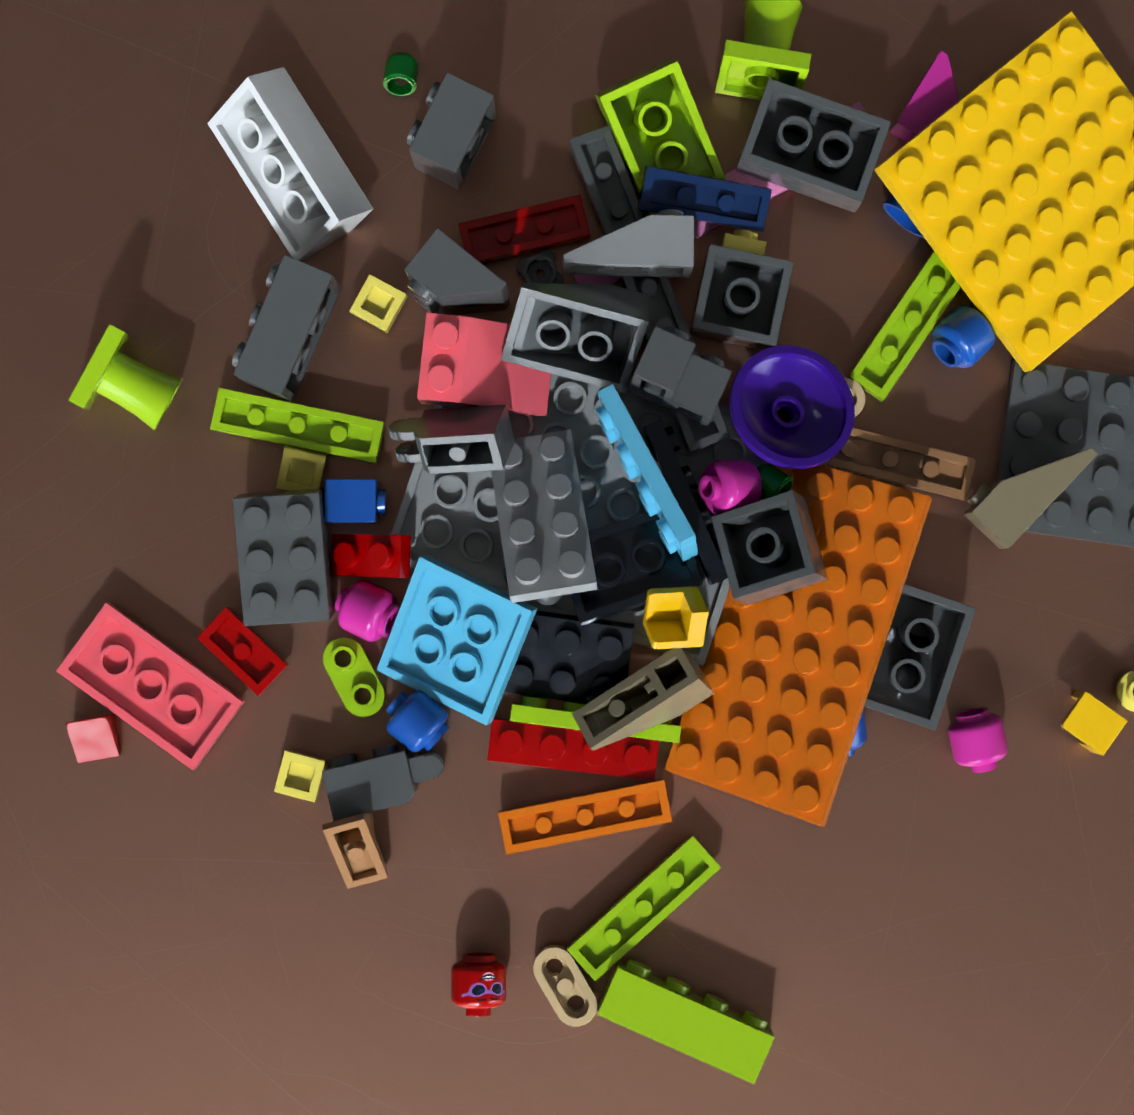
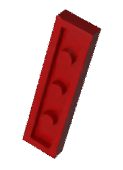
M494 718L491 725L487 761L655 781L659 740L626 737L593 751L590 749L581 730Z

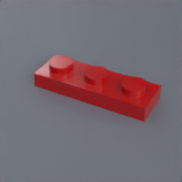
M581 194L458 223L464 250L482 264L588 239L591 236Z

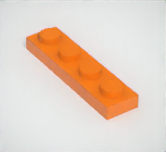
M664 779L498 811L506 855L672 822Z

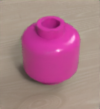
M716 460L708 464L699 483V493L708 510L719 515L760 501L762 495L761 475L756 466L748 460Z
M360 580L355 582L350 588H343L335 602L339 626L343 630L369 642L377 641L381 637H388L400 609L397 606L396 596L391 591L367 580Z
M986 707L971 708L955 714L956 720L950 723L948 727V736L955 762L961 766L971 767L974 773L987 772L997 768L996 761H999L1008 753V744L1001 717L994 713H989V709Z

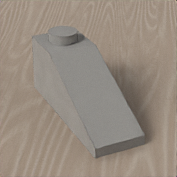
M667 209L659 211L658 215H649L564 254L562 274L690 278L694 267V216H684V213L680 210Z

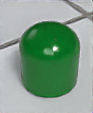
M397 52L388 57L385 64L383 86L389 93L396 96H407L416 90L419 66L412 55L405 52ZM394 79H404L408 83L404 86H399Z
M762 464L757 467L762 479L761 499L764 500L791 490L793 485L791 476L771 464Z

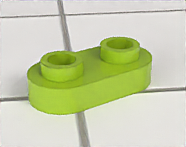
M350 637L337 638L331 641L324 650L323 664L345 707L349 712L360 717H367L377 713L385 703L386 690L364 647L359 641ZM342 650L349 652L351 655V662L346 667L339 665L336 659L337 654ZM360 688H366L371 693V699L366 704L360 703L356 698V692Z

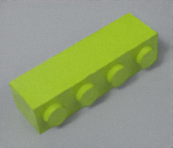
M629 959L627 964L620 961L615 963L597 1004L598 1016L755 1084L775 1038L771 1028L767 1027L768 1020L745 1010L743 1016L728 1009L730 1005L728 1002L715 995L706 993L705 998L690 993L691 987L674 977L667 976L666 981L650 975L652 971L650 967L638 961Z

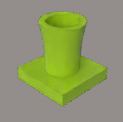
M744 0L743 42L726 40L715 93L761 101L769 78L803 90L812 54L790 50L794 31L803 8L799 0Z
M109 324L68 401L83 409L90 410L98 394L117 403L137 416L153 430H156L183 378L156 370L121 353L130 336Z

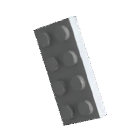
M571 429L515 438L504 470L491 471L511 603L598 590Z

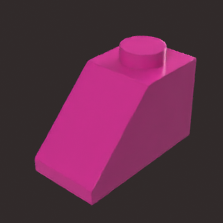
M943 51L939 52L890 133L908 142L959 101L948 54Z

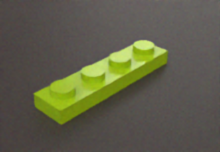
M935 251L931 253L847 377L858 382L864 391L881 402L893 388L961 287Z
M219 388L210 429L377 464L385 422Z
M522 696L521 703H512L510 721L580 730L572 713L586 705L584 703L564 701L563 708L546 706V698ZM671 719L629 737L679 743L682 726L679 723H672Z
M691 834L567 946V951L596 981L713 876L721 866Z

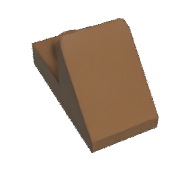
M362 813L322 824V830L347 889L388 878L387 865L375 838L372 813Z

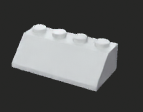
M284 67L248 76L207 123L292 258L301 262L350 232L374 209Z

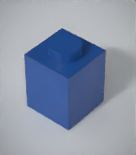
M325 479L324 522L329 524H380V515L387 514V490L380 489L379 481Z

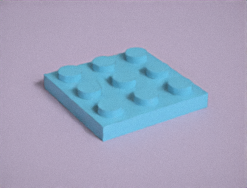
M425 554L418 559L377 671L415 690H422L438 702L484 725H488L494 719L538 608L524 601L511 603L509 594Z

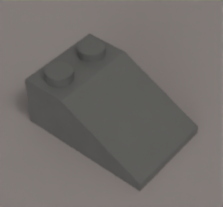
M522 283L501 360L604 388L613 384L616 391L625 393L649 322L651 295L610 284Z
M904 584L864 707L936 731L976 608Z

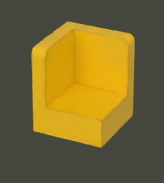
M698 586L651 588L647 591L643 625L652 648L703 647L709 612Z
M1075 690L1071 697L1076 700V703L1062 721L1061 727L1079 739V744L1090 752L1104 756L1128 721L1088 692Z

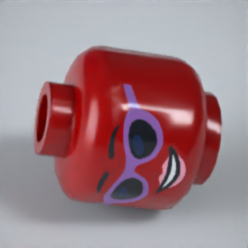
M482 952L462 954V960L454 963L451 968L452 1002L458 1007L466 1008V1016L471 1017L490 1016L491 1008L498 1007L505 1002L506 967L502 962L496 960V954Z

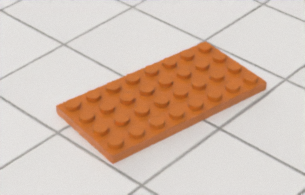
M771 464L791 476L793 480L791 490L806 499L828 580L750 605L734 600L731 588H729L704 666L699 665L715 694L682 714L679 723L682 726L680 742H673L664 770L825 827L932 498L925 494L824 465L806 469H789Z

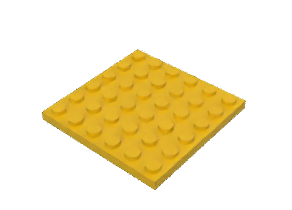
M1072 11L1060 18L874 168V171L975 307L990 321L996 335L1024 372L1032 371L1134 286V97Z

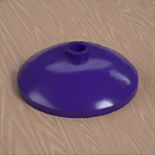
M781 345L756 353L740 368L730 390V414L740 438L757 456L779 467L806 469L827 462L843 448L853 429L855 407L852 393L846 380L832 363L806 348ZM777 413L785 414L788 422L781 421Z

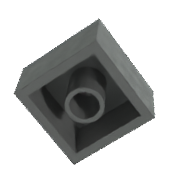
M447 72L442 83L436 81L430 89L425 105L429 106V109L422 122L419 120L414 122L406 143L411 145L409 152L415 169L460 190L497 115L493 94Z
M710 244L705 257L690 335L759 350L776 346L794 262Z
M791 490L711 517L734 600L750 605L828 580L806 499L795 491Z

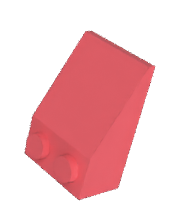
M426 312L417 399L421 404L458 408L506 405L508 413L547 417L551 373L501 360L510 324L473 317Z

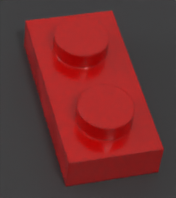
M332 534L331 576L410 578L411 536Z
M225 607L197 637L257 696H260L289 666L249 626H244L243 620L229 607Z

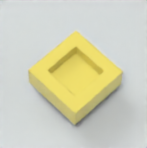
M736 229L733 231V234L725 233L721 246L764 255L767 242L757 240L758 234L754 232Z
M369 274L349 311L351 314L388 333L408 296Z
M285 445L276 488L287 491L319 489L327 454Z
M285 750L274 792L315 803L323 779L322 771L326 768L328 760Z

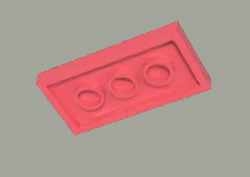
M110 602L104 604L56 670V672L191 770H195L245 702L241 697Z

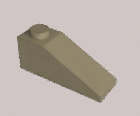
M1091 448L995 482L990 486L983 483L967 499L971 506L963 515L999 549L1010 548L1098 454Z
M672 648L572 713L590 749L594 751L676 718L715 694L697 661L684 648Z

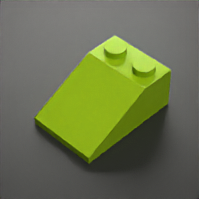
M668 59L594 93L605 122L610 127L617 148L639 195L646 165L726 180L678 61ZM647 211L649 215L655 213L652 211Z

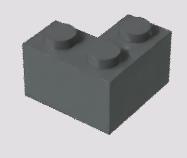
M655 326L634 373L629 392L708 426L732 371L724 368L725 363L715 356L702 354L701 357L692 354L696 344L688 341L690 337L685 332L670 326H666L664 330Z

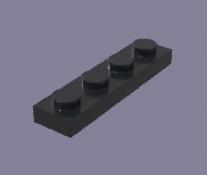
M661 420L644 426L643 431L659 469L695 533L698 548L697 558L709 585L727 579L719 545L714 546L708 530L714 528L711 516L705 504L697 506L691 492L697 489L693 474L688 465L680 466L675 452L681 448L671 426L664 428Z

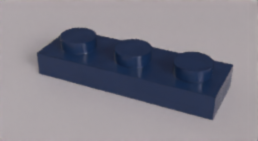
M646 165L638 208L657 213L667 209L680 210L684 213V216H694L695 220L763 232L772 189Z

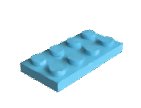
M611 384L598 391L601 406L596 408L595 411L600 419V426L610 444L618 441L619 444L615 447L620 456L619 461L630 480L638 478L639 482L635 484L640 493L638 494L648 515L652 517L657 514L660 518L656 521L660 530L658 532L668 552L672 554L677 551L683 562L696 556L698 548L695 533L614 385Z

